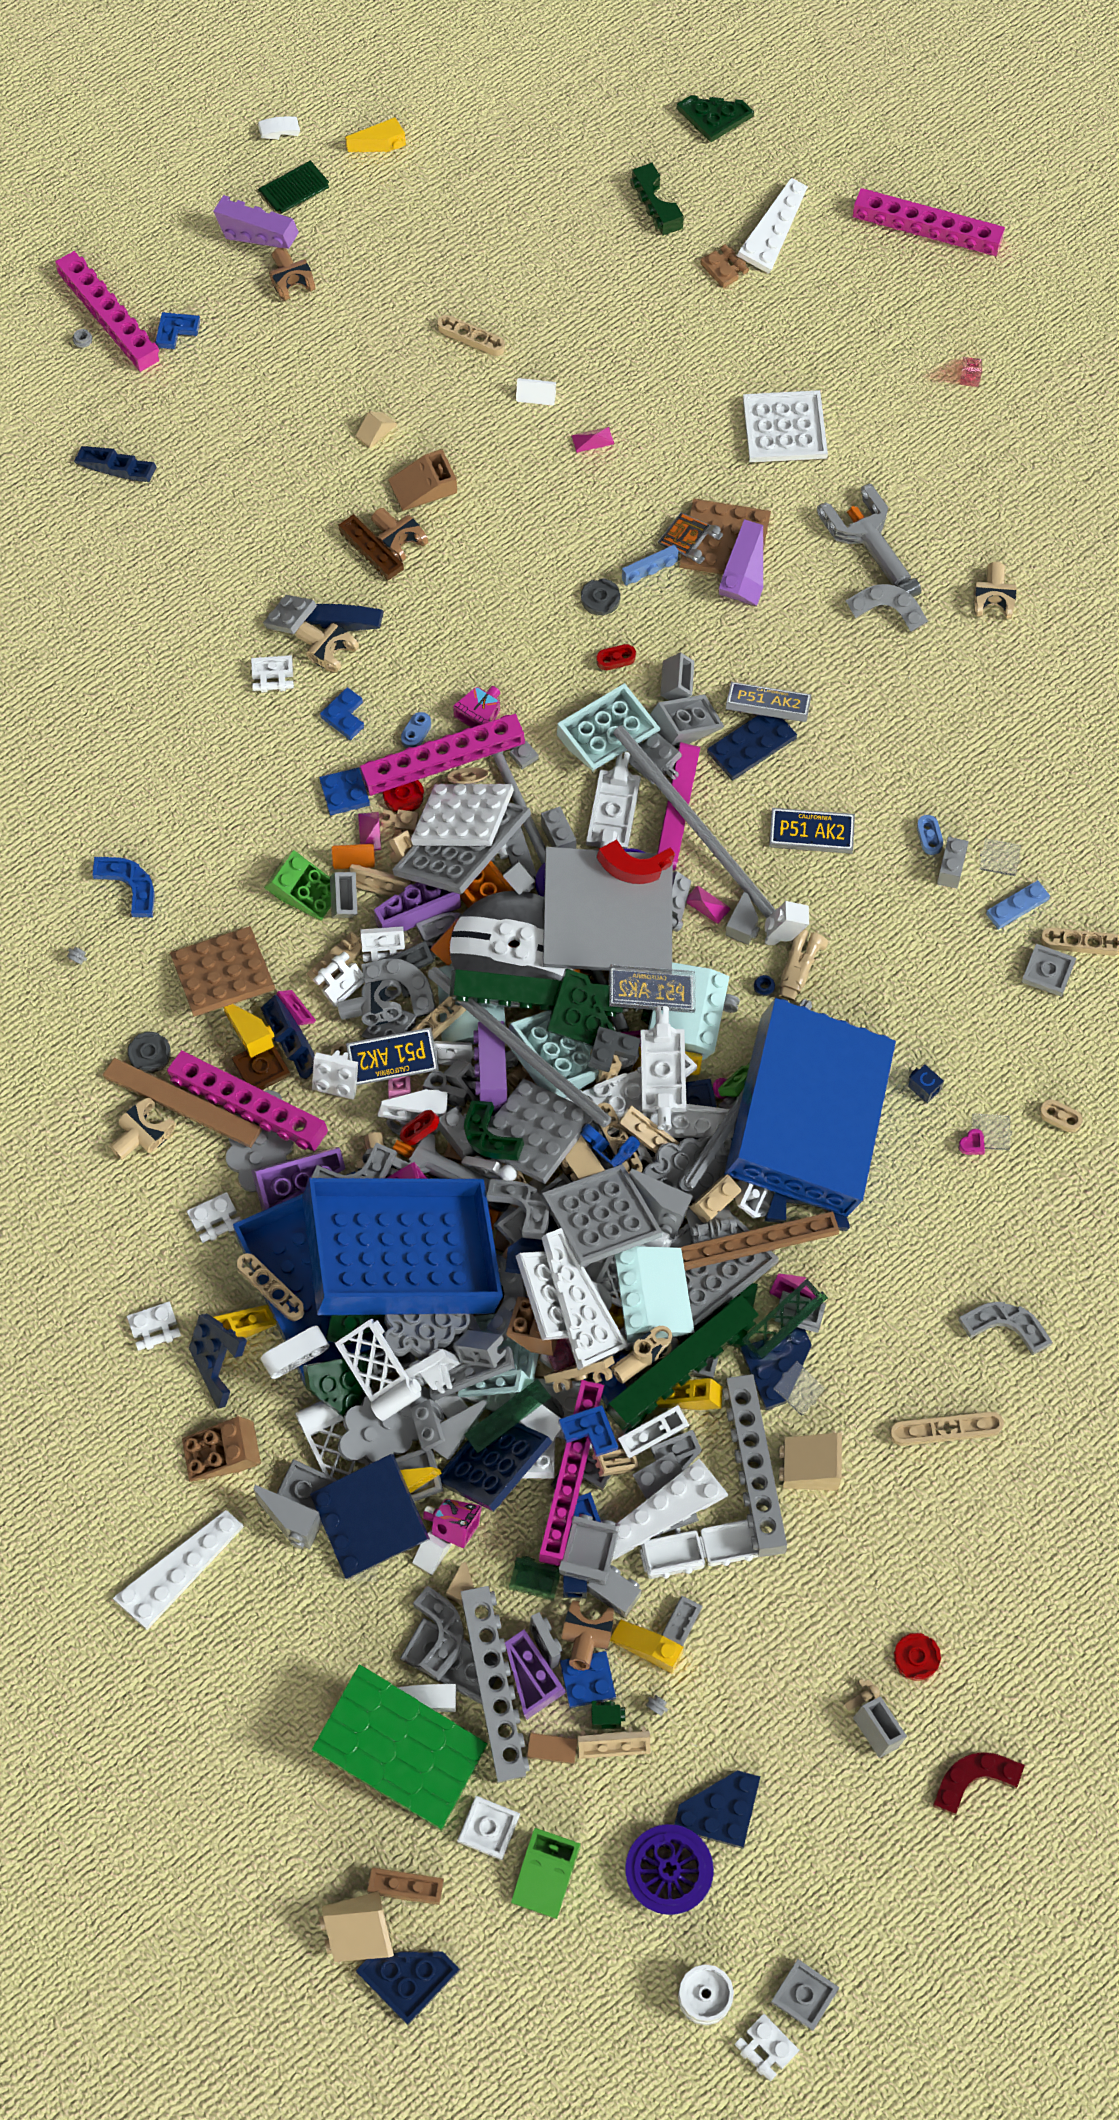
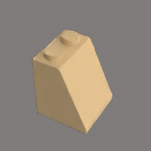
M842 1433L785 1437L783 1445H779V1459H783V1467H779L778 1480L783 1481V1488L838 1491L842 1478Z
M379 1891L322 1906L323 1916H319L321 1930H327L328 1939H324L327 1954L332 1953L334 1962L394 1956Z

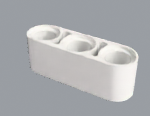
M313 1326L262 1355L261 1361L271 1378L276 1379L322 1354L330 1345L320 1328Z

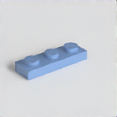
M672 545L622 568V581L625 585L636 583L645 576L653 575L665 567L673 566L678 562V549L675 545Z
M1037 880L988 909L986 915L999 930L1048 901L1050 895Z

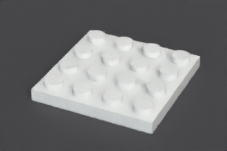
M820 390L743 394L749 462L827 459L828 451Z
M435 784L412 835V844L420 846H491L513 794L512 784Z

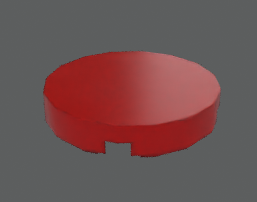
M419 780L384 791L383 799L385 805L398 813V810L415 811L423 803L424 790Z
M910 1633L902 1637L896 1645L893 1655L894 1664L899 1673L907 1679L922 1681L932 1677L938 1670L941 1661L940 1648L931 1637L929 1638L922 1633Z

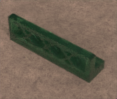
M805 1279L741 1340L758 1359H763L828 1297L823 1291L819 1292L808 1279ZM807 1286L814 1296L809 1301H800V1291ZM796 1295V1301L791 1300ZM787 1303H796V1313L793 1316H783L784 1306ZM800 1304H805L801 1309H799ZM780 1310V1316H774ZM771 1318L780 1319L779 1329L776 1332L767 1331V1321ZM783 1319H789L783 1324ZM764 1325V1330L758 1331ZM754 1333L763 1334V1344L758 1349L748 1340Z
M536 1379L464 1435L477 1453H480L552 1397L540 1380Z

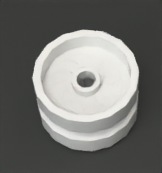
M704 1964L694 1967L685 1974L680 1983L678 2001L681 2011L687 2019L695 2024L707 2026L718 2023L726 2016L732 2005L734 1994L732 1982L727 1974L716 1966ZM703 1990H707V1994L711 1996L707 1999L703 1998Z

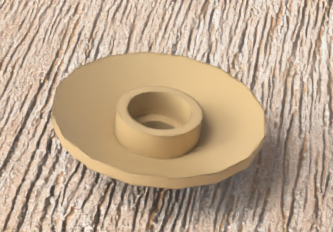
M461 768L451 771L447 778L450 782L456 784H475L486 779L488 771L482 768Z

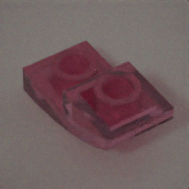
M566 1338L558 1339L553 1356L546 1355L555 1372L576 1364Z

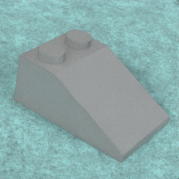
M705 694L659 702L650 714L660 727V731L657 733L675 748H679L680 742L690 744L724 727Z
M631 1169L629 1176L660 1229L675 1239L693 1196Z
M255 1485L253 1490L257 1502L288 1540L291 1541L290 1544L299 1549L304 1547L310 1549L322 1525L319 1512Z

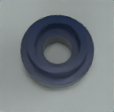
M762 975L754 981V990L757 994L768 996L773 993L775 982L771 977ZM761 985H767L768 988L764 989V988H761L760 986H761Z

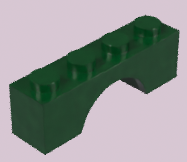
M653 162L632 169L631 186L638 192L640 202L645 204L646 212L653 218L655 228L660 230L662 236L683 229L684 216L678 205L662 201L654 194L660 189V174Z

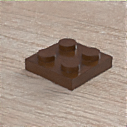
M275 1046L254 1057H250L246 1050L232 1057V1061L243 1080L261 1090L291 1076Z

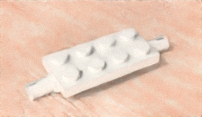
M628 752L624 753V758L622 754L617 756L616 765L612 770H600L586 841L588 846L601 848L616 839L623 849L629 846L641 776L632 775L627 769L630 758Z
M661 1006L655 1008L656 1024L650 1030H641L642 1112H658L657 1128L664 1130L663 1122H666V1130H670L672 1128L671 1112H686L684 1029H674L669 1024V1008L663 1006V1014H661Z

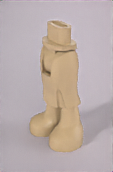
M804 929L792 940L793 944L791 951L788 952V961L781 975V983L779 985L781 990L778 995L780 998L794 1002L796 996L800 994L806 984L810 968L815 962L814 957L817 951H824L828 946V940L822 935L815 932L811 933L805 953L801 951L808 939L809 932Z

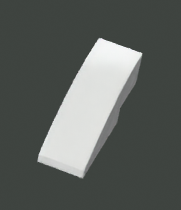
M456 1684L397 1687L436 1712H456Z

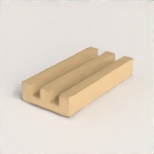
M623 1448L598 1457L595 1454L592 1455L593 1460H597L596 1468L601 1470L598 1472L600 1477L633 1472L638 1470L640 1466L636 1456L630 1459L603 1460V1458L627 1455ZM632 1463V1464H629V1465H623V1466H616V1467L606 1468V1467H609V1466H615V1465H621V1464Z

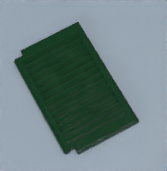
M310 160L260 187L258 191L276 212L284 213L328 189L329 181Z

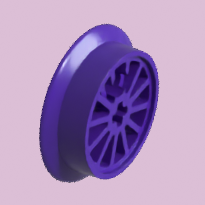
M666 1824L645 1831L634 1841L626 1858L625 1872L632 1894L643 1906L660 1914L674 1915L693 1909L705 1898L713 1881L714 1866L707 1845L696 1833L679 1825ZM672 1843L680 1845L676 1855ZM660 1847H667L671 1851L670 1857L667 1859L660 1858L657 1854ZM650 1849L654 1850L653 1857L655 1860L646 1856ZM683 1849H687L692 1855L678 1863L677 1860ZM645 1860L658 1869H641V1862ZM692 1860L696 1861L698 1867L697 1869H681L682 1866ZM667 1865H669L671 1869L675 1868V1870L673 1871V1876H669L668 1873H663ZM641 1874L658 1875L647 1883H644L641 1879ZM680 1874H697V1882L693 1883ZM661 1880L662 1882L656 1893L652 1894L647 1888ZM677 1880L693 1889L688 1894H685ZM664 1884L668 1885V1899L658 1897ZM671 1884L675 1885L681 1896L680 1898H671Z

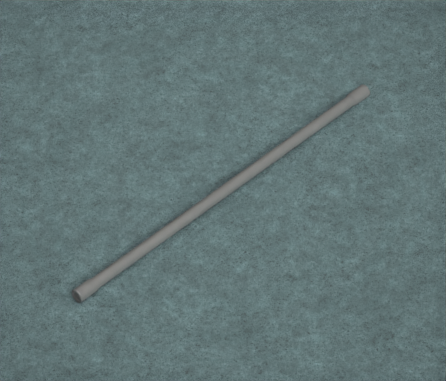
M503 751L491 755L505 784H512L514 791L511 798L514 804L527 807L505 760ZM530 815L523 824L541 864L545 863L546 847ZM591 970L596 984L608 985L602 970ZM622 1013L616 1014V1017H610L617 1032L629 1031Z

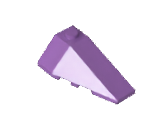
M744 519L719 586V595L757 606L763 590V525Z

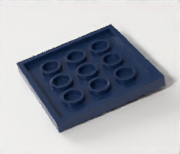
M492 1411L441 1471L442 1474L439 1476L442 1486L494 1512L550 1446L552 1440L545 1434Z
M389 1454L310 1494L345 1579H350L430 1540L393 1454Z

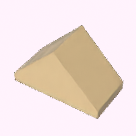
M368 412L356 434V438L368 448H371L396 427L397 423L384 412Z
M466 1562L461 1563L446 1592L447 1599L462 1606L461 1591L475 1589ZM481 1607L477 1608L475 1612H481Z

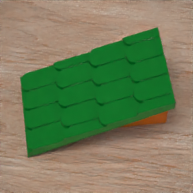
M359 1664L311 1750L442 1831L488 1744Z

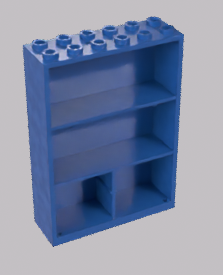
M775 998L760 1018L724 1175H729L730 1177L848 1217L864 1198L896 1041L886 1035H879L870 1032L866 1028L853 1026L846 1021L836 1020L827 1014L817 1013L809 1010L807 1007L791 1004L785 999Z

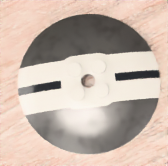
M504 891L486 896L471 905L461 915L452 932L450 957L453 969L562 980L566 968L543 967L544 897L524 891L520 895L516 891ZM512 940H516L520 943V945L516 948H512L508 945V943ZM490 1001V1004L498 1006V1002ZM511 1003L510 1007H519V1004Z

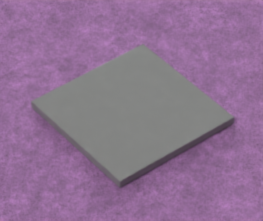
M546 847L543 967L671 974L673 864L668 869L662 870L660 879L654 882L632 884L621 881L609 874L597 859L598 850ZM626 852L638 859H648L657 855L654 853Z

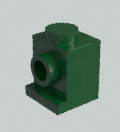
M591 1701L592 1730L621 1729V1722L625 1721V1707L615 1705L613 1701L601 1702V1705H596V1701Z

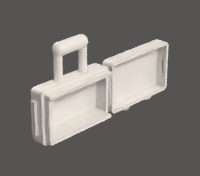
M747 1520L703 1528L700 1537L695 1530L681 1533L680 1528L675 1529V1534L664 1537L657 1535L654 1539L641 1545L640 1555L644 1572H647L649 1579L659 1577L667 1579L670 1575L684 1572L690 1574L693 1570L703 1569L705 1566L704 1558H707L709 1566L722 1564L728 1566L731 1562L751 1561L752 1558L758 1557V1552L753 1550L751 1536H754L753 1528L748 1527Z

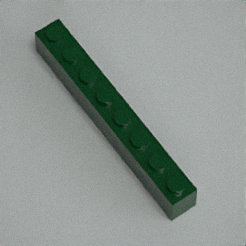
M455 969L451 972L449 997H456L455 1001L468 1002V999H476L478 1004H490V1001H496L498 1006L510 1007L511 1003L519 1004V1008L532 1009V1005L540 1006V1010L552 1011L561 980ZM590 983L607 1017H616V1014L623 1013V1006L611 1005V985Z
M740 1295L607 1405L605 1411L622 1430L628 1426L633 1428L641 1421L640 1416L643 1413L650 1414L658 1407L657 1402L661 1398L667 1400L675 1392L673 1389L678 1384L681 1387L684 1386L691 1379L690 1374L694 1371L697 1373L701 1372L708 1365L706 1363L707 1360L711 1357L715 1360L724 1352L722 1349L727 1344L732 1346L741 1338L739 1336L741 1332L745 1330L747 1333L756 1326L755 1320L759 1314Z

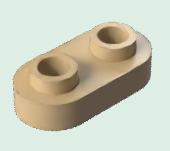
M1047 1100L1041 1106L1040 1116L1044 1121L1070 1133L1080 1129L1083 1118L1077 1110L1056 1100ZM1047 1111H1052L1054 1115H1049ZM1070 1120V1121H1072L1074 1124H1073V1125H1070V1124L1067 1123V1121Z

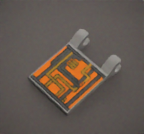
M680 512L658 543L667 548L675 545L678 553L701 564L705 558L701 556L702 552L696 548L707 534L719 540L723 533L720 532L719 526L709 525Z

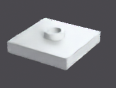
M475 1796L457 1842L503 1860L520 1813Z

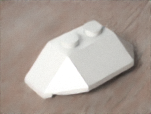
M739 1180L737 1185L741 1192L735 1197L737 1206L753 1218L764 1217L768 1212L774 1192Z

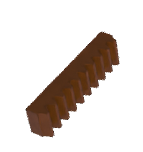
M354 514L338 525L341 535H344L346 540H349L351 545H354L355 549L359 550L360 554L364 555L367 561H370L371 566H375L376 571L379 570L381 576L384 575L386 581L404 570V564Z

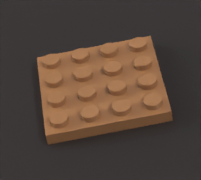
M693 498L690 516L709 525L719 526L723 536L716 540L707 534L696 548L702 552L701 556L705 558L703 562L698 564L691 558L681 554L679 568L723 575L744 519L763 525L764 551L771 511Z
M251 926L170 952L193 1017L275 990L274 983Z

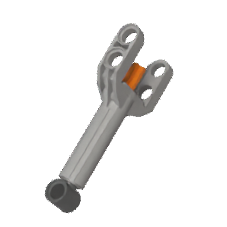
M868 483L861 486L863 502L872 515L864 517L858 507L852 506L850 510H847V514L854 522L849 527H846L831 504L825 502L817 506L820 519L835 541L847 544L863 543L892 585L904 589L913 597L921 594V586L916 578L911 579L910 574L881 534L888 506L872 484Z
M391 1118L387 1119L388 1127L399 1136L401 1129L410 1122ZM393 1120L398 1121L401 1126L394 1123ZM432 1132L416 1143L418 1145L417 1148L396 1140L392 1149L409 1158V1161L406 1162L395 1157L392 1165L397 1170L390 1167L386 1176H390L415 1162L423 1174L429 1173L439 1179H484L487 1196L491 1179L438 1154L435 1148V1137ZM373 1148L367 1149L363 1155L362 1160L364 1164H366ZM489 1202L493 1209L500 1212H505L511 1204Z

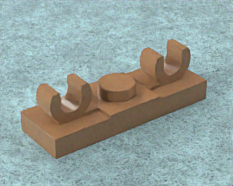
M372 1868L367 1894L379 1891L380 1896L440 1905L444 1878Z

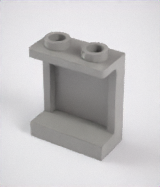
M579 1514V1517L573 1516L566 1551L559 1567L560 1575L606 1586L619 1535V1527L609 1520H602V1522L593 1521L591 1516Z

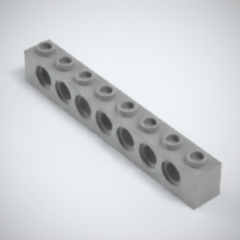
M754 1375L726 1378V1386L723 1387L724 1400L729 1402V1407L726 1408L728 1421L733 1423V1428L730 1429L732 1442L737 1443V1450H734L736 1463L741 1464L742 1471H739V1480L741 1485H745L746 1490L743 1493L744 1506H749L750 1514H747L748 1527L753 1528L754 1536H751L752 1548L757 1550L758 1557L785 1554L787 1541ZM744 1399L747 1403L738 1404L736 1400ZM748 1420L751 1424L742 1425L740 1421ZM752 1441L755 1443V1445L752 1447H748L744 1444V1442ZM756 1462L759 1464V1467L751 1468L748 1464ZM759 1483L764 1488L757 1490L752 1485ZM758 1505H765L768 1509L766 1511H759L756 1507ZM769 1527L772 1529V1532L764 1533L761 1531V1528Z
M489 1586L461 1591L497 1782L502 1783L526 1778V1772L530 1771L528 1758L522 1757L521 1748L525 1747L523 1733H518L516 1724L520 1723L518 1709H513L511 1700L516 1699L513 1685L508 1686L507 1676L511 1675L508 1661H503L502 1653L506 1652L504 1638H499L497 1629H501L499 1614L494 1615L493 1606L497 1605L495 1592H490ZM479 1607H484L488 1610V1616L484 1619H479L475 1615V1610ZM482 1631H490L493 1634V1639L490 1642L481 1641L479 1635ZM486 1655H496L497 1663L494 1666L486 1665L484 1662ZM497 1677L501 1679L502 1687L498 1690L491 1689L488 1684L491 1678ZM497 1701H503L507 1705V1710L502 1714L496 1713L493 1709V1705ZM501 1725L510 1726L512 1733L509 1737L503 1738L498 1734V1728ZM506 1749H513L516 1752L517 1757L514 1761L508 1762L504 1760L502 1754Z

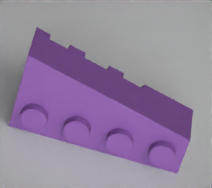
M225 195L222 196L213 211L225 238L229 240L289 249L299 233L293 218L272 211L268 214L260 207L255 206L251 208L245 206L243 201H230V197Z
M417 882L414 885H408L404 888V892L398 896L394 895L376 907L374 915L378 928L403 927V930L406 931L416 927V923L461 908L460 894Z
M478 1022V1030H474L473 1033L474 1043H478V1047H474V1060H478V1064H475V1077H479V1081H475V1092L479 1094L480 1101L493 1102L494 1110L491 1116H495L504 1103L507 1102L505 1043L485 1025Z
M332 1147L251 1170L262 1211L304 1193L308 1180L312 1177L317 1165L337 1174L345 1170L340 1148Z

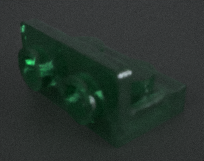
M528 1556L516 1557L509 1589L554 1601L561 1577L559 1568L552 1564L537 1563L535 1559Z

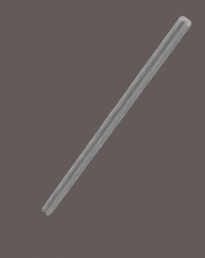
M622 725L618 726L613 734L744 892L748 893L749 898L766 918L769 917L776 909Z
M437 967L430 969L428 977L450 995L451 979ZM468 999V1002H458L600 1126L606 1127L611 1123V1117L474 999Z
M802 999L798 1006H804L811 1010L812 1003L810 1000ZM744 1088L684 1178V1185L686 1187L694 1188L734 1128Z

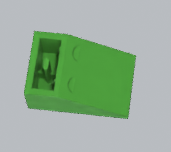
M295 850L284 857L264 886L267 891L279 900L320 921L331 907L330 877Z
M534 1828L511 1903L557 1919L581 1849V1843Z

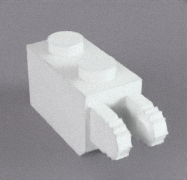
M785 901L765 921V932H767L765 944L774 946L780 941H792L809 925V906Z

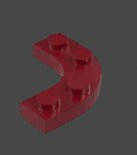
M982 1752L965 1756L955 1762L946 1772L933 1807L956 1816L965 1789L973 1781L979 1779L994 1780L1017 1789L1025 1765L994 1753Z

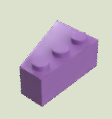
M524 1629L506 1641L505 1646L522 1710L528 1720L564 1695L566 1691Z

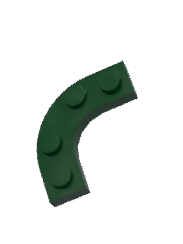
M471 1101L464 1121V1131L469 1145L477 1153L487 1158L518 1161L524 1146L523 1138L501 1137L488 1131V1124L494 1110L493 1102Z

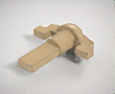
M860 1679L858 1682L861 1687L866 1685L868 1689L847 1701L844 1705L850 1711L871 1698L876 1699L880 1697L879 1688L869 1679L865 1681Z

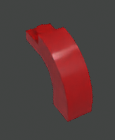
M616 839L599 848L597 859L602 867L613 877L627 883L646 884L660 879L662 870L668 869L673 864L675 853L670 847L651 858L638 859L626 853Z

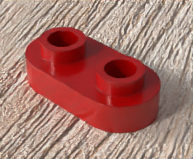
M629 644L603 649L597 654V666L602 670H612L631 665L636 660V650Z
M425 1110L401 1129V1141L409 1146L415 1145L436 1130L440 1120L439 1116L432 1110Z

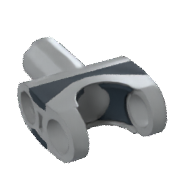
M391 979L365 984L362 987V997L338 1002L340 1018L345 1020L362 1016V1022L368 1026L381 1025L397 1020L402 1014V1008L400 1004L389 1001L401 994V984ZM393 986L396 987L397 990L391 991L387 988ZM390 1009L397 1010L396 1013H389L387 1011Z

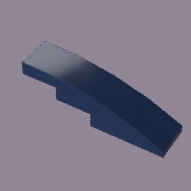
M81 446L74 460L76 464L94 471L143 482H150L157 468L154 462L137 461L134 455L117 454L115 449Z
M316 604V608L305 621L311 625L320 624L323 629H326L331 623L338 625L346 631L380 629L384 611L382 609L355 605Z
M274 995L261 1007L262 1013L268 1026L271 1027L274 1033V1041L281 1043L287 1059L294 1062L300 1078L307 1079L313 1074L315 1054L291 1013L280 998Z

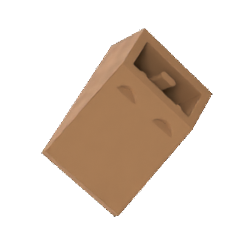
M443 449L423 455L388 479L402 511L457 493V479Z
M238 1416L182 1438L189 1482L242 1472L261 1464L254 1422Z

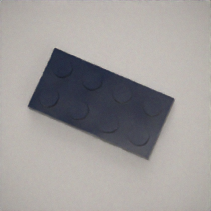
M758 715L707 749V753L733 781L797 739V734L782 718Z

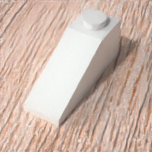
M425 1089L381 1101L378 1117L411 1121L425 1110H432L441 1117L447 1110L448 1092Z
M677 1405L619 1437L618 1440L630 1459L684 1430L690 1424L680 1406Z

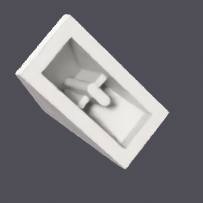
M431 1530L428 1533L430 1540L420 1544L412 1563L433 1575L452 1546V1543L434 1536Z

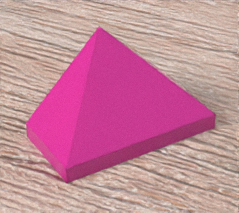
M609 427L571 435L576 453L614 445Z
M379 812L358 813L360 844H374V851L381 850Z
M698 885L688 895L686 901L687 904L717 924L731 910L729 906Z
M292 990L277 992L276 995L283 1002L298 1025L314 1024L316 1022V1019Z
M781 1273L777 1275L769 1292L781 1299L783 1291L814 1300L818 1296L806 1277Z

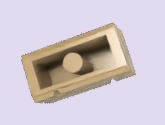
M725 1175L719 1178L689 1207L701 1222L705 1223L712 1220L718 1212L728 1205L741 1192V1189L729 1175Z

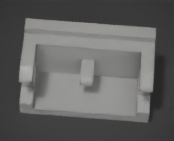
M783 1291L775 1321L818 1333L826 1303Z
M467 1330L453 1344L460 1362L465 1364L495 1368L506 1353V1349H500L497 1352L498 1346L504 1340L500 1334Z

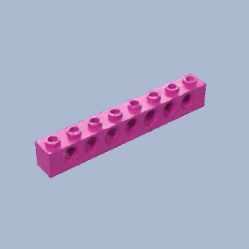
M863 188L860 189L854 204V218L996 257L1005 231V227Z
M73 251L55 261L59 276L139 372L159 362V348L156 343L149 340L145 330H141L135 318H131L128 315L124 305L120 306L114 293L108 291L106 284L102 280L99 281L95 271L92 268L89 269L82 256L79 257Z
M516 713L504 715L500 719L491 722L487 721L473 728H466L453 735L448 734L441 739L427 741L423 745L406 748L402 752L388 754L384 758L375 761H368L360 765L361 774L368 793L372 796L525 744L524 732Z
M182 1050L167 1069L171 1078L170 1081L178 1087L184 1086L196 1096L202 1095L214 1105L218 1103L226 1111L232 1114L236 1112L244 1120L258 1123L265 1131H273L283 1140L295 1142L303 1150L309 1149L315 1152L328 1133L325 1121ZM286 1118L284 1121L278 1122L280 1119ZM304 1127L301 1131H296L298 1128Z
M582 1380L574 1414L600 1406L604 1385ZM588 1436L566 1443L541 1546L539 1562L560 1566L561 1561H563L591 1445Z

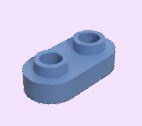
M418 712L411 717L401 734V742L405 748H414L421 745L431 728V718L428 714Z
M931 815L920 817L917 823V831L922 849L929 855H936L941 852L943 847L939 823Z

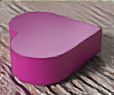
M971 1129L967 1136L961 1138L958 1148L960 1152L966 1155H984L983 1132L979 1129Z

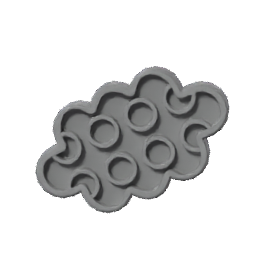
M272 1090L265 1091L283 1100L281 1095ZM235 1113L236 1116L242 1118L240 1114ZM286 1118L280 1119L278 1122H282ZM262 1129L251 1148L229 1138L231 1147L226 1153V1163L232 1171L239 1173V1183L244 1190L257 1192L251 1170L286 1161V1156L293 1149V1141H285L273 1131L268 1132Z
M707 1136L700 1141L694 1138H686L678 1145L666 1143L660 1146L655 1154V1163L647 1165L642 1173L692 1195L691 1202L694 1203L719 1178L725 1176L724 1172L730 1150H726L724 1143L722 1144L694 1188L686 1187L684 1185V1178L712 1136Z
M469 1314L385 1315L384 1323L388 1330L383 1337L396 1357L411 1352L414 1356L425 1359L437 1347L449 1346L455 1334L463 1333L469 1326L470 1316Z
M421 1386V1396L385 1421H381L376 1417L371 1408V1401L366 1395L361 1402V1406L351 1407L344 1415L343 1424L347 1432L338 1442L340 1455L348 1461H357L365 1457L371 1464L389 1454L405 1453L410 1448L412 1441L419 1440L411 1408L428 1399L432 1400L430 1390Z

